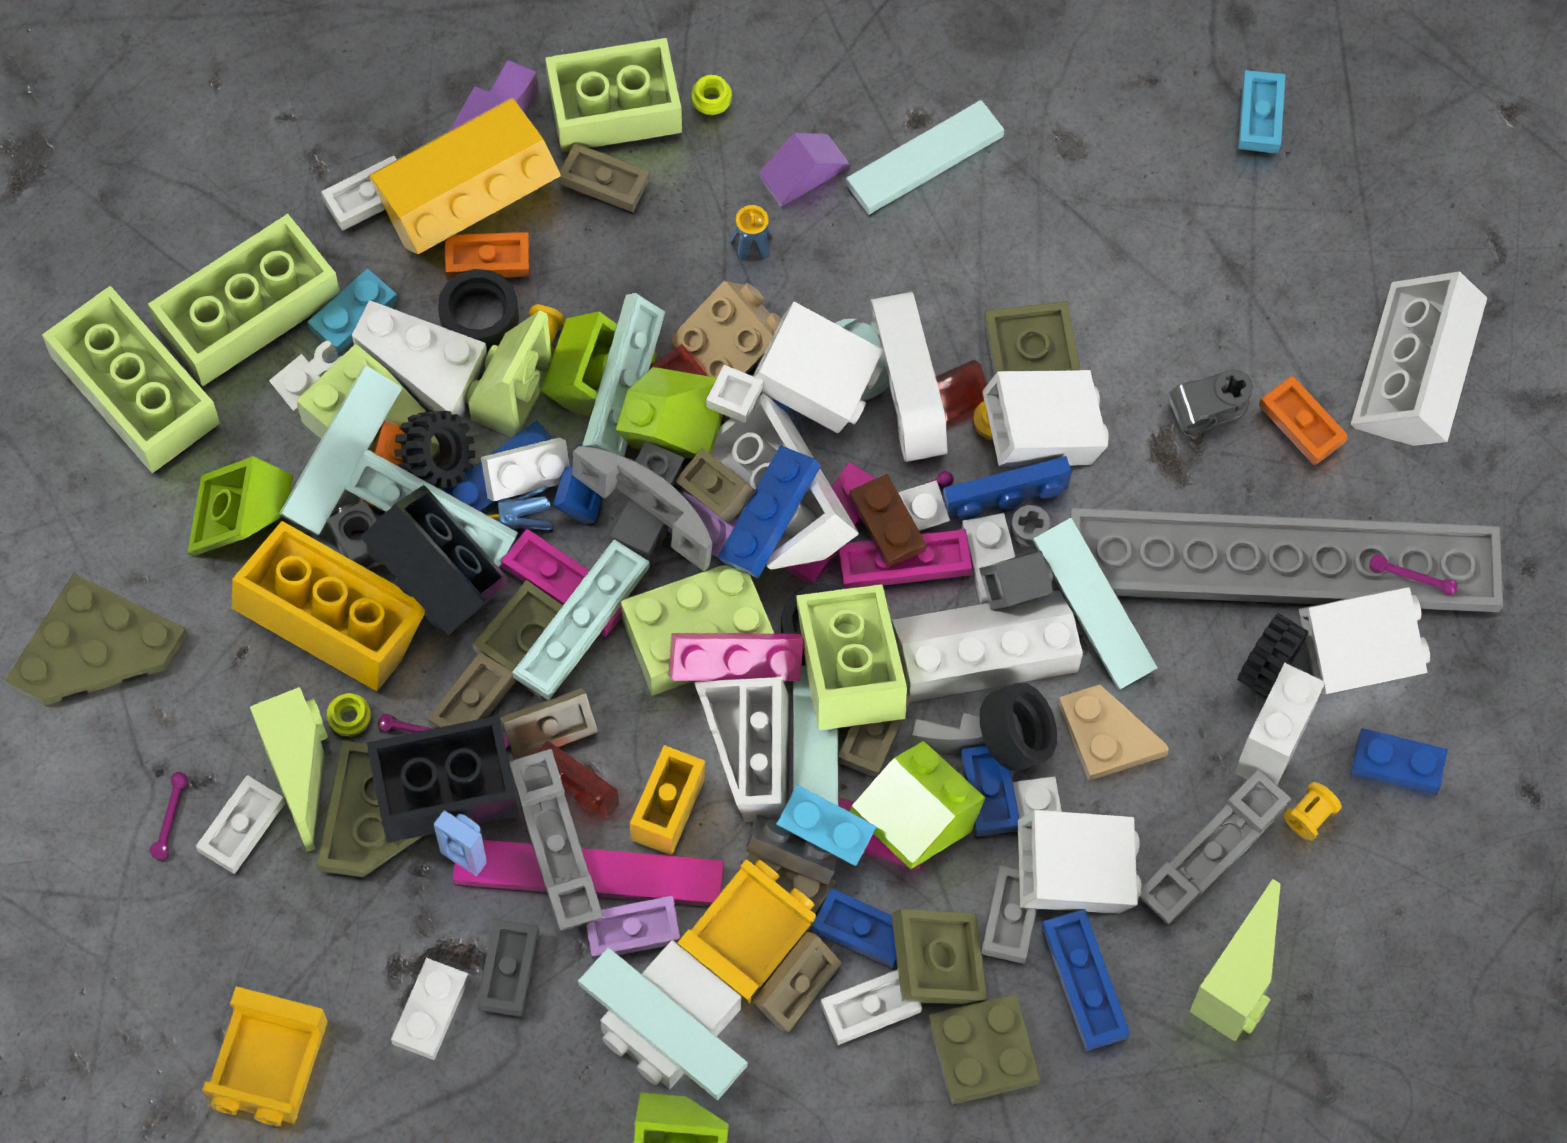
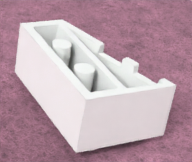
M369 300L352 334L354 345L357 344L385 367L425 411H451V415L458 414L462 417L459 423L461 424L469 407L468 403H466L467 392L475 379L480 381L486 370L484 367L487 357L486 343Z
M782 678L694 682L736 805L744 821L754 822L757 815L767 819L779 820L789 801V694Z

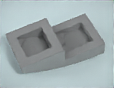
M963 713L959 729L916 719L911 748L925 741L938 754L959 755L962 748L986 745L979 724L980 717Z

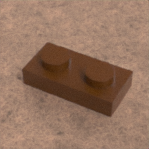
M888 474L849 490V499L887 568L926 551L927 544Z

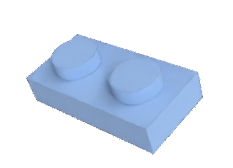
M444 810L433 824L440 853L470 873L478 876L487 863L484 843L479 833L480 827L462 814H458L455 818Z

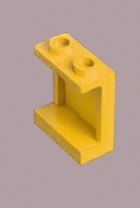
M745 859L740 865L738 873L691 930L688 929L677 944L749 1004L816 920V914L811 911L815 904L802 892L793 888L788 893L776 883L780 876L767 864L758 860L753 865Z
M236 986L230 1002L234 1011L211 1080L204 1083L202 1092L207 1101L211 1102L210 1107L222 1113L236 1115L239 1109L254 1113V1119L271 1126H280L282 1121L295 1124L328 1022L324 1010Z

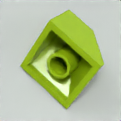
M652 367L627 390L616 431L634 449L641 450L647 441L685 458L693 459L701 448L712 455L724 414L706 408V399L717 378Z
M254 456L201 475L187 553L196 556L240 541L283 517L279 513L291 493L294 475Z
M640 1092L635 1120L634 1143H727L729 1124L686 1096Z

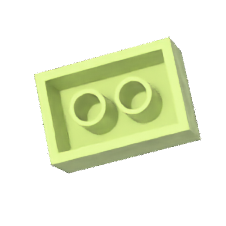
M667 38L545 57L547 81L561 153L569 152L574 143L593 148L682 133L681 104Z
M726 564L621 601L622 622L652 696L693 682L672 681L668 675L672 633L774 634L751 576Z

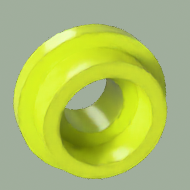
M706 75L693 86L691 92L692 103L701 113L707 115L720 114L730 106L732 90L723 78L717 75ZM714 94L719 98L710 100L705 97Z
M342 694L336 697L327 709V721L330 728L341 736L351 737L362 733L368 727L371 720V711L367 701L357 694ZM347 711L357 713L356 719L351 722H345L341 718Z

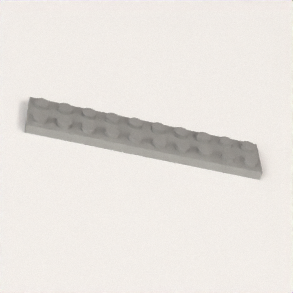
M1071 508L1070 518L1074 521L1116 596L1326 604L1410 587L1411 595L1417 596L1421 609L1500 612L1503 607L1500 526ZM1379 554L1383 555L1388 563L1441 580L1451 578L1456 581L1458 590L1452 595H1446L1440 588L1388 571L1379 574L1374 573L1369 567L1370 559L1374 555Z

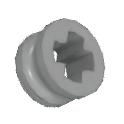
M1036 505L1020 507L1012 518L1011 536L1013 540L1024 548H1036L1033 539L1050 529V518L1047 512ZM1027 519L1037 521L1036 527L1039 528H1035L1033 534H1028L1024 532L1025 526L1019 525H1026Z

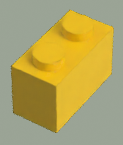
M663 746L631 819V841L673 856L706 779L705 760L671 747Z

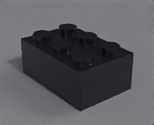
M425 485L395 503L360 536L366 544L369 555L390 570L396 577L395 581L398 587L406 595L414 597L425 609V615L429 622L436 628L443 629L447 635L451 634L475 615L511 582Z
M499 715L366 742L387 843L434 834L433 824L444 810L455 818L458 814H462L476 824L519 816Z

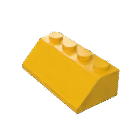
M510 98L368 176L405 249L420 254L555 180L561 174L542 136L516 101Z
M283 521L280 522L232 579L231 609L376 692L401 663L425 614V609L416 599L406 595L395 584Z

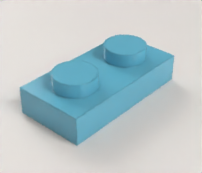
M1245 70L1242 86L1238 149L1279 153L1282 138L1286 74Z
M367 268L307 322L308 328L322 342L329 340L336 348L334 352L339 355L353 342L352 334L369 300L391 308L398 302L397 294Z
M799 785L794 789L776 824L857 866L877 827Z

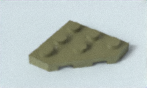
M73 573L5 679V682L9 688L46 706L63 701L62 697L85 690L88 693L121 684L123 679L143 673L152 675L165 671L188 634L184 627Z
M342 741L317 866L319 871L364 877L422 836L387 843L367 744Z

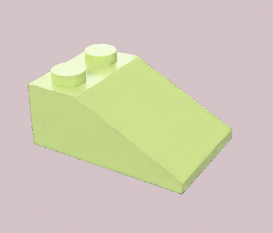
M542 311L536 312L506 332L499 346L493 345L485 360L484 367L486 370L481 380L475 379L467 392L466 403L469 405L471 421L511 438L522 431L542 393L540 390L552 360L547 313Z
M357 344L349 349L296 400L302 423L321 439L363 366L370 367L403 387L385 367ZM403 387L384 421L401 426L402 423L409 422L407 418L411 415L426 411ZM434 435L430 444V453L433 460L440 454L439 444ZM374 437L373 441L371 442V444H370V446H369V448H368V450L371 451V452H372V448H373V444H374L375 437Z
M883 585L796 595L801 635L804 639L803 648L810 694L818 731L905 719L907 685Z
M298 687L252 705L250 710L306 852L314 850L316 845L325 754L321 741L327 739L328 736L314 698L306 701L301 688Z
M1274 879L1265 889L1201 984L1189 1011L1234 1042L1243 1030L1249 1034L1252 1033L1271 1001L1265 995V992L1272 977L1280 883Z

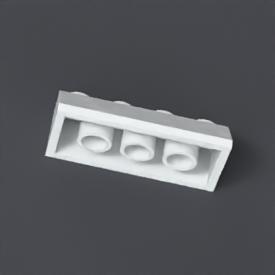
M1460 271L1391 283L1350 424L1352 427L1412 446L1448 441L1487 297Z
M764 393L758 397L746 423L730 418L720 426L712 452L713 457L754 489L758 486L780 445L814 458L789 415ZM821 469L817 472L766 563L769 569L825 560L859 534ZM745 507L737 514L739 518Z
M1060 590L1004 608L991 610L989 603L891 620L907 685V695L912 697L911 702L1077 673L1083 652L1073 612Z

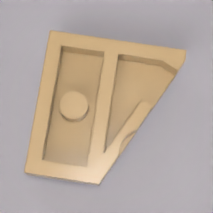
M1099 684L1059 697V708L1088 781L1168 755L1169 748L1167 744L1102 685Z

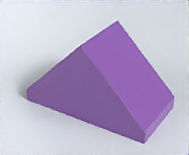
M793 133L759 172V177L782 207L850 168V163L828 134Z

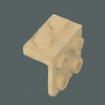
M724 280L673 334L672 344L699 375L717 378L724 365L748 374L761 361L781 317L775 313L770 314L762 305L764 297L752 285L748 283L742 285Z

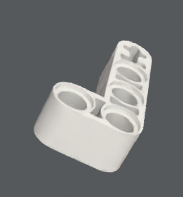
M913 292L871 299L875 331L879 346L883 349L882 358L897 413L899 440L904 461L909 462L947 454L944 409Z

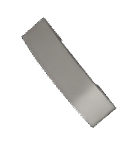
M578 446L573 451L572 475L604 499L617 488L673 529L671 548L704 572L710 567L712 541L709 533L695 509L672 485L650 469L621 455L584 446Z
M552 749L509 761L528 833L560 932L603 919L592 878L589 875L564 795L563 784Z
M1258 769L1228 799L1227 805L1170 863L1166 862L1141 888L1139 898L1170 925L1191 907L1251 847L1291 802V798Z

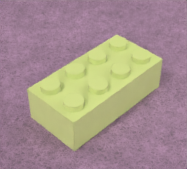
M286 214L148 303V307L157 330L203 387L322 309L340 293L335 271L289 214Z
M111 286L42 334L50 357L152 474L220 424L214 402Z

